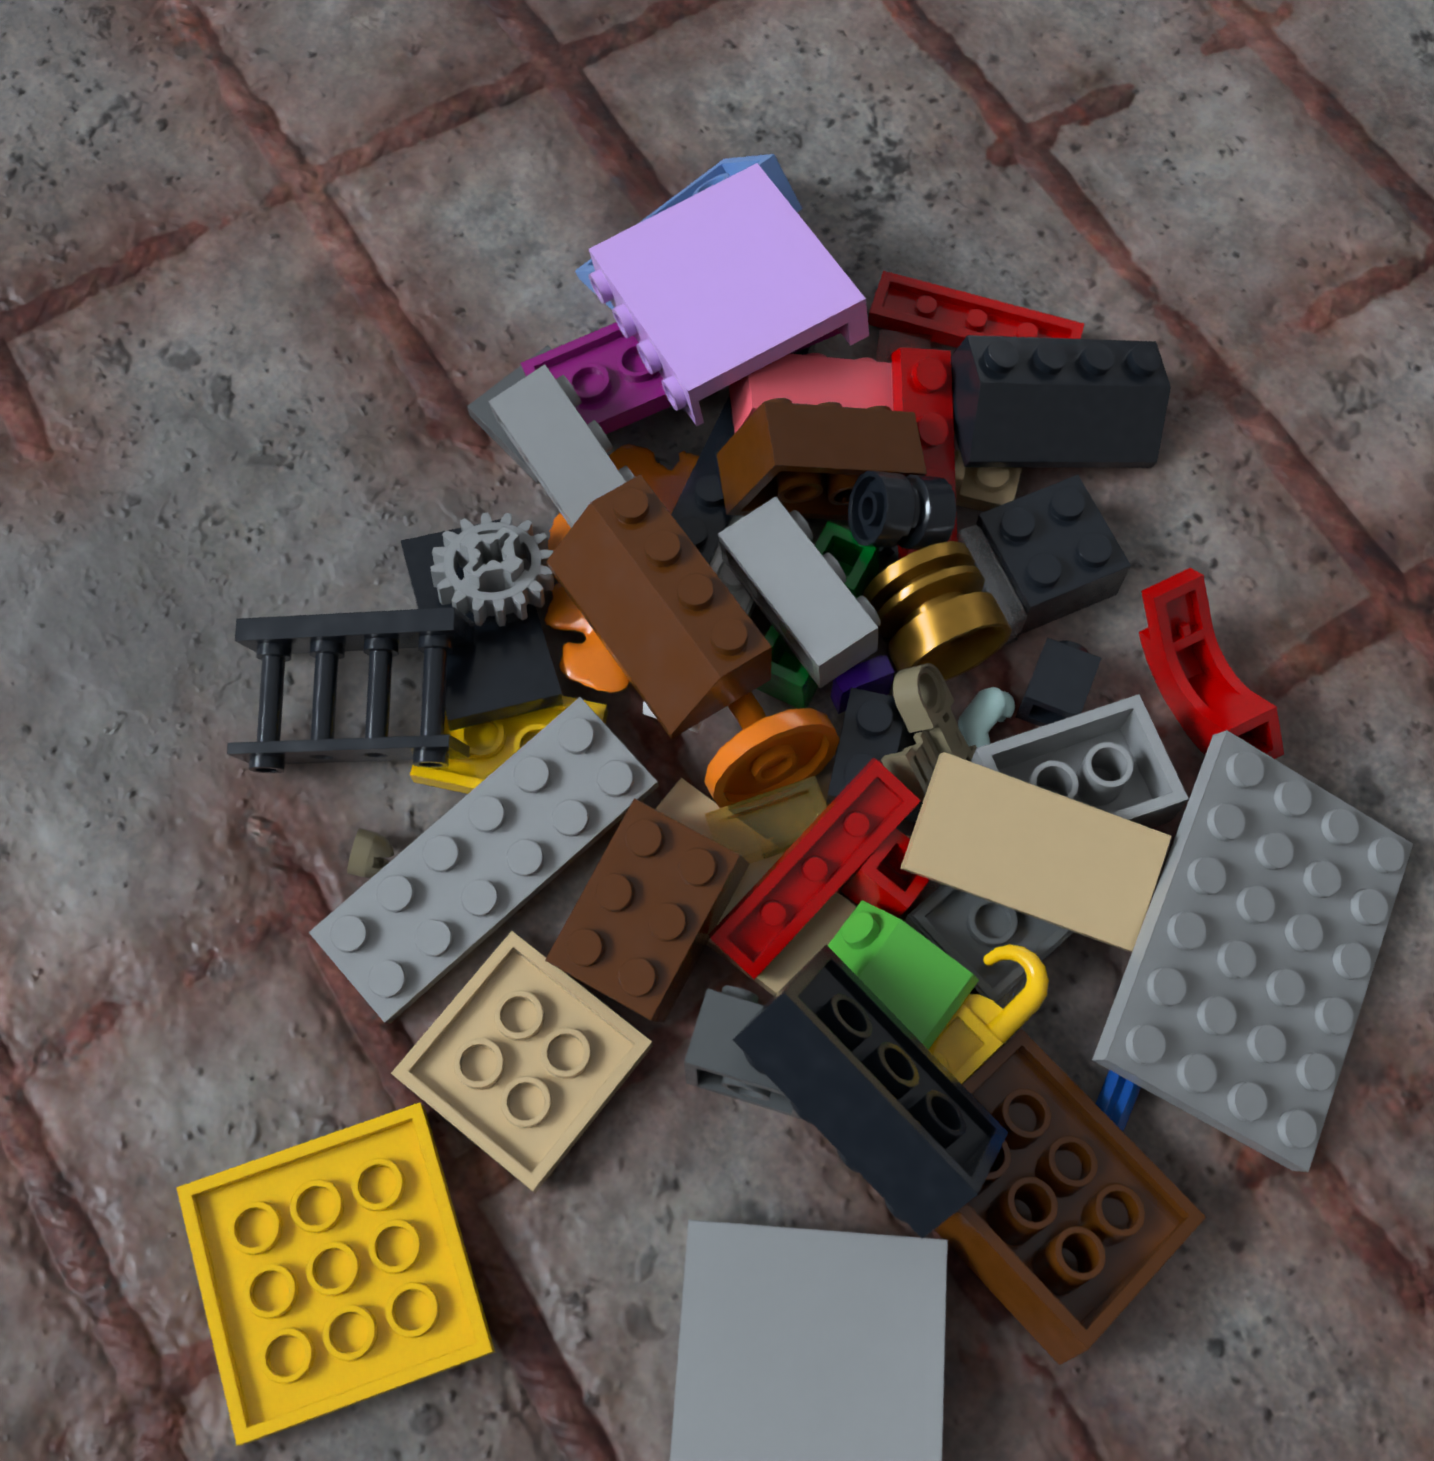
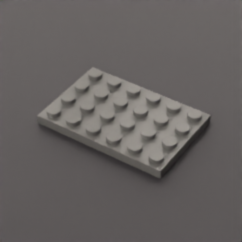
M1228 730L1214 734L1092 1060L1292 1171L1309 1172L1413 843Z

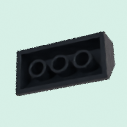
M967 335L952 355L953 425L964 467L1152 468L1157 463L1171 385L1156 341Z
M827 944L755 1014L733 1039L744 1051L749 1064L759 1073L766 1075L790 1100L795 1112L804 1121L813 1124L837 1149L844 1164L854 1172L860 1173L884 1198L890 1212L900 1221L906 1222L922 1239L979 1194L1008 1134L1007 1130Z

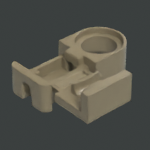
M929 663L902 669L895 675L893 696L896 706L909 733L922 732L916 733L913 736L916 742L915 745L904 748L902 752L884 755L881 759L883 765L921 801H924L940 753L946 752L971 762L977 748L976 745L968 746L961 734L950 708L954 703L952 694L941 672L936 666Z

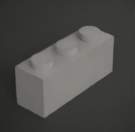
M545 364L488 401L494 417L570 528H572L590 502L635 478L626 465L618 470L607 455V452L613 449L599 424L595 420L586 424L575 407L581 404V400L564 375L555 379Z
M774 497L718 533L722 559L819 688L878 651V626L881 625L877 612L864 596L855 598L844 584L846 582L845 573L834 556L829 552L821 555L811 542L813 539L812 532L798 511L793 510L789 513L778 498Z

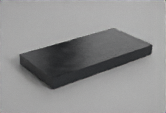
M501 519L493 520L492 522H500ZM456 528L447 531L460 534L461 528ZM445 531L401 540L402 551L418 609L452 607V603L446 605L440 603L437 588L433 585L430 568L434 565L433 548L444 547L442 534ZM459 566L456 575L460 580L464 578V571ZM530 603L526 605L528 618L524 620L518 618L514 612L506 614L505 626L499 627L495 616H487L481 626L475 625L474 645L454 646L453 653L447 654L445 714L450 731L563 705L562 691L534 605ZM469 611L465 616L475 623L474 614Z

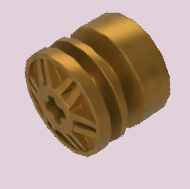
M949 541L930 545L910 553L888 566L873 578L863 591V596L871 603L879 616L881 625L878 626V633L882 637L892 638L889 641L887 652L897 672L902 669L929 663L936 666L944 680L947 681L981 664L995 654L1009 640L1012 629L994 596L991 593L981 592L985 578L980 570L974 566L975 560L964 543Z

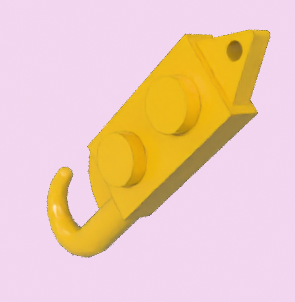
M1008 944L996 947L983 958L987 966H992L1001 960H1012L1019 963L1024 968L1027 976L1026 985L1021 992L1004 1008L982 995L969 994L929 1048V1051L961 1084L968 1080L1039 1010L1047 997L1049 979L1046 967L1037 954L1024 946Z

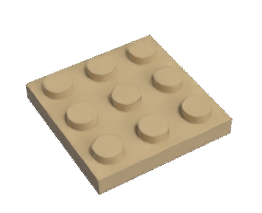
M511 931L391 1074L536 1194L650 1051L653 1044L651 1040L564 971L546 962L545 956Z

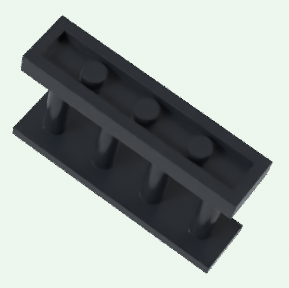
M455 607L236 619L235 641L256 652V658L262 660L257 741L228 743L227 754L249 763V770L258 773H282L285 770V764L413 760L414 766L423 768H444L449 766V759L469 758L470 746L451 735H444L447 654L453 653L454 646L474 645L475 623ZM418 648L420 652L424 653L420 736L389 737L393 657L399 655V649ZM345 651H363L366 655H369L365 738L334 739L339 659L345 657ZM309 653L310 656L315 658L310 740L280 741L285 662L292 659V654Z

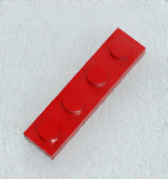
M887 271L882 273L868 317L869 325L955 348L960 346L967 335L1081 339L1085 323Z
M900 347L891 353L893 411L915 412L927 472L925 476L945 478L952 486L956 498L951 350ZM956 512L955 526H954V528H953V531H952V534H951V536H950V539H949L947 542H949V541L958 542V539H957V512ZM898 545V560L918 550L905 549Z
M872 758L708 934L709 938L755 980L921 800L882 763Z

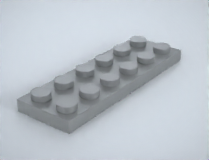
M579 697L309 933L384 1023L390 1024L625 816L634 798L642 802L659 786L658 782L583 699Z

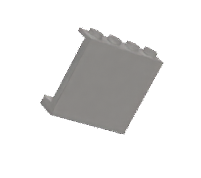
M688 1220L670 1461H942L947 1240Z

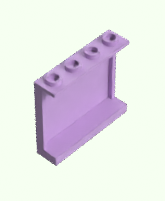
M758 163L589 248L595 269L594 272L589 274V280L598 299L602 304L608 301L614 306L612 312L622 334L627 339L634 335L639 342L636 344L638 353L649 373L653 374L659 371L664 379L661 381L664 392L676 411L684 408L696 426L704 423L699 405L700 400L829 332L838 329L850 346L869 336L866 298Z

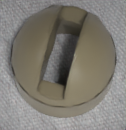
M359 828L352 846L347 874L372 878L389 863V861L383 858L394 855L393 847L388 839L377 832Z

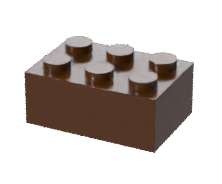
M786 398L764 401L717 453L726 515L746 516L769 500L777 497L789 513L796 510L803 518L848 520L849 498L853 486L860 475L866 471L899 473L905 477L910 474L922 476L927 474L915 412L891 411V408L887 406H873L864 409L843 407L837 402L811 405L792 403L791 400Z
M634 798L545 961L645 1018L664 1023L710 939L708 934L717 926L750 864L740 854Z

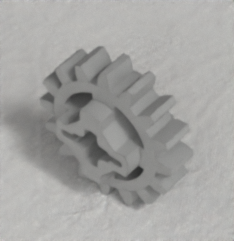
M488 512L482 513L481 524L475 526L464 518L460 520V534L445 531L442 534L444 547L433 548L434 565L430 568L433 585L437 588L440 603L442 605L452 603V607H455L464 615L469 611L472 612L475 625L481 626L487 616H495L499 627L505 626L506 614L513 612L518 618L524 620L528 618L526 605L530 603L542 608L545 604L544 591L553 590L554 575L547 564V560L553 553V550H548L546 534L541 533L533 536V526L529 520L524 521L518 527L514 526L510 513H505L500 522H492ZM524 558H526L531 565L529 572L524 569ZM459 566L464 571V578L462 580L456 575Z

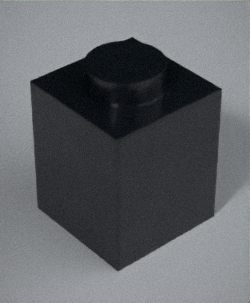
M1047 637L1017 711L1016 718L1042 727L1081 714L1102 658L1090 654L1085 647L1076 642L1067 640L1058 642Z

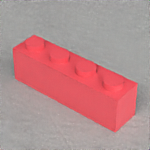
M820 353L806 355L787 354L729 385L734 434L764 401L775 398H786L791 400L792 403L811 405L837 402L843 407L864 409L873 406H887L893 411L892 363L877 362L872 358H833Z

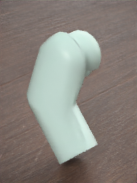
M997 687L981 690L961 714L958 720V727L968 746L976 745L979 748L991 744L989 738L991 728L997 721L1003 722L1006 717L1010 718L1012 716L1015 702L1008 692L1001 691Z

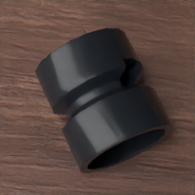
M868 470L860 475L853 486L848 506L849 527L853 538L860 545L894 548L898 544L901 548L920 550L930 545L947 542L950 539L955 526L956 498L952 486L945 478L912 474L905 477L899 473Z

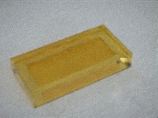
M812 776L705 813V819L713 841L740 854L751 864L786 852L827 808L816 777Z

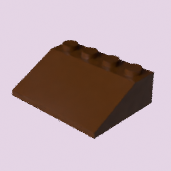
M1021 1028L962 1084L1007 1130L1008 1134L979 1194L934 1230L942 1239L947 1240V1244L1048 1354L1061 1365L1089 1350L1203 1222L1206 1216Z

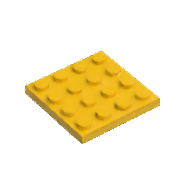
M421 1102L176 1187L237 1446L246 1445L495 1353L425 1106Z

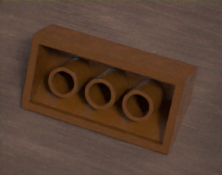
M641 474L590 502L548 558L547 564L549 569L671 739H674L771 680L772 646Z

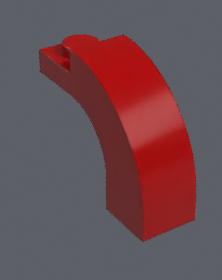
M1188 568L1142 590L1141 593L1148 628L1139 631L1142 648L1162 697L1192 742L1206 755L1212 736L1228 730L1274 759L1284 755L1277 706L1260 697L1241 682L1227 663L1219 647L1213 629L1204 575L1192 568Z

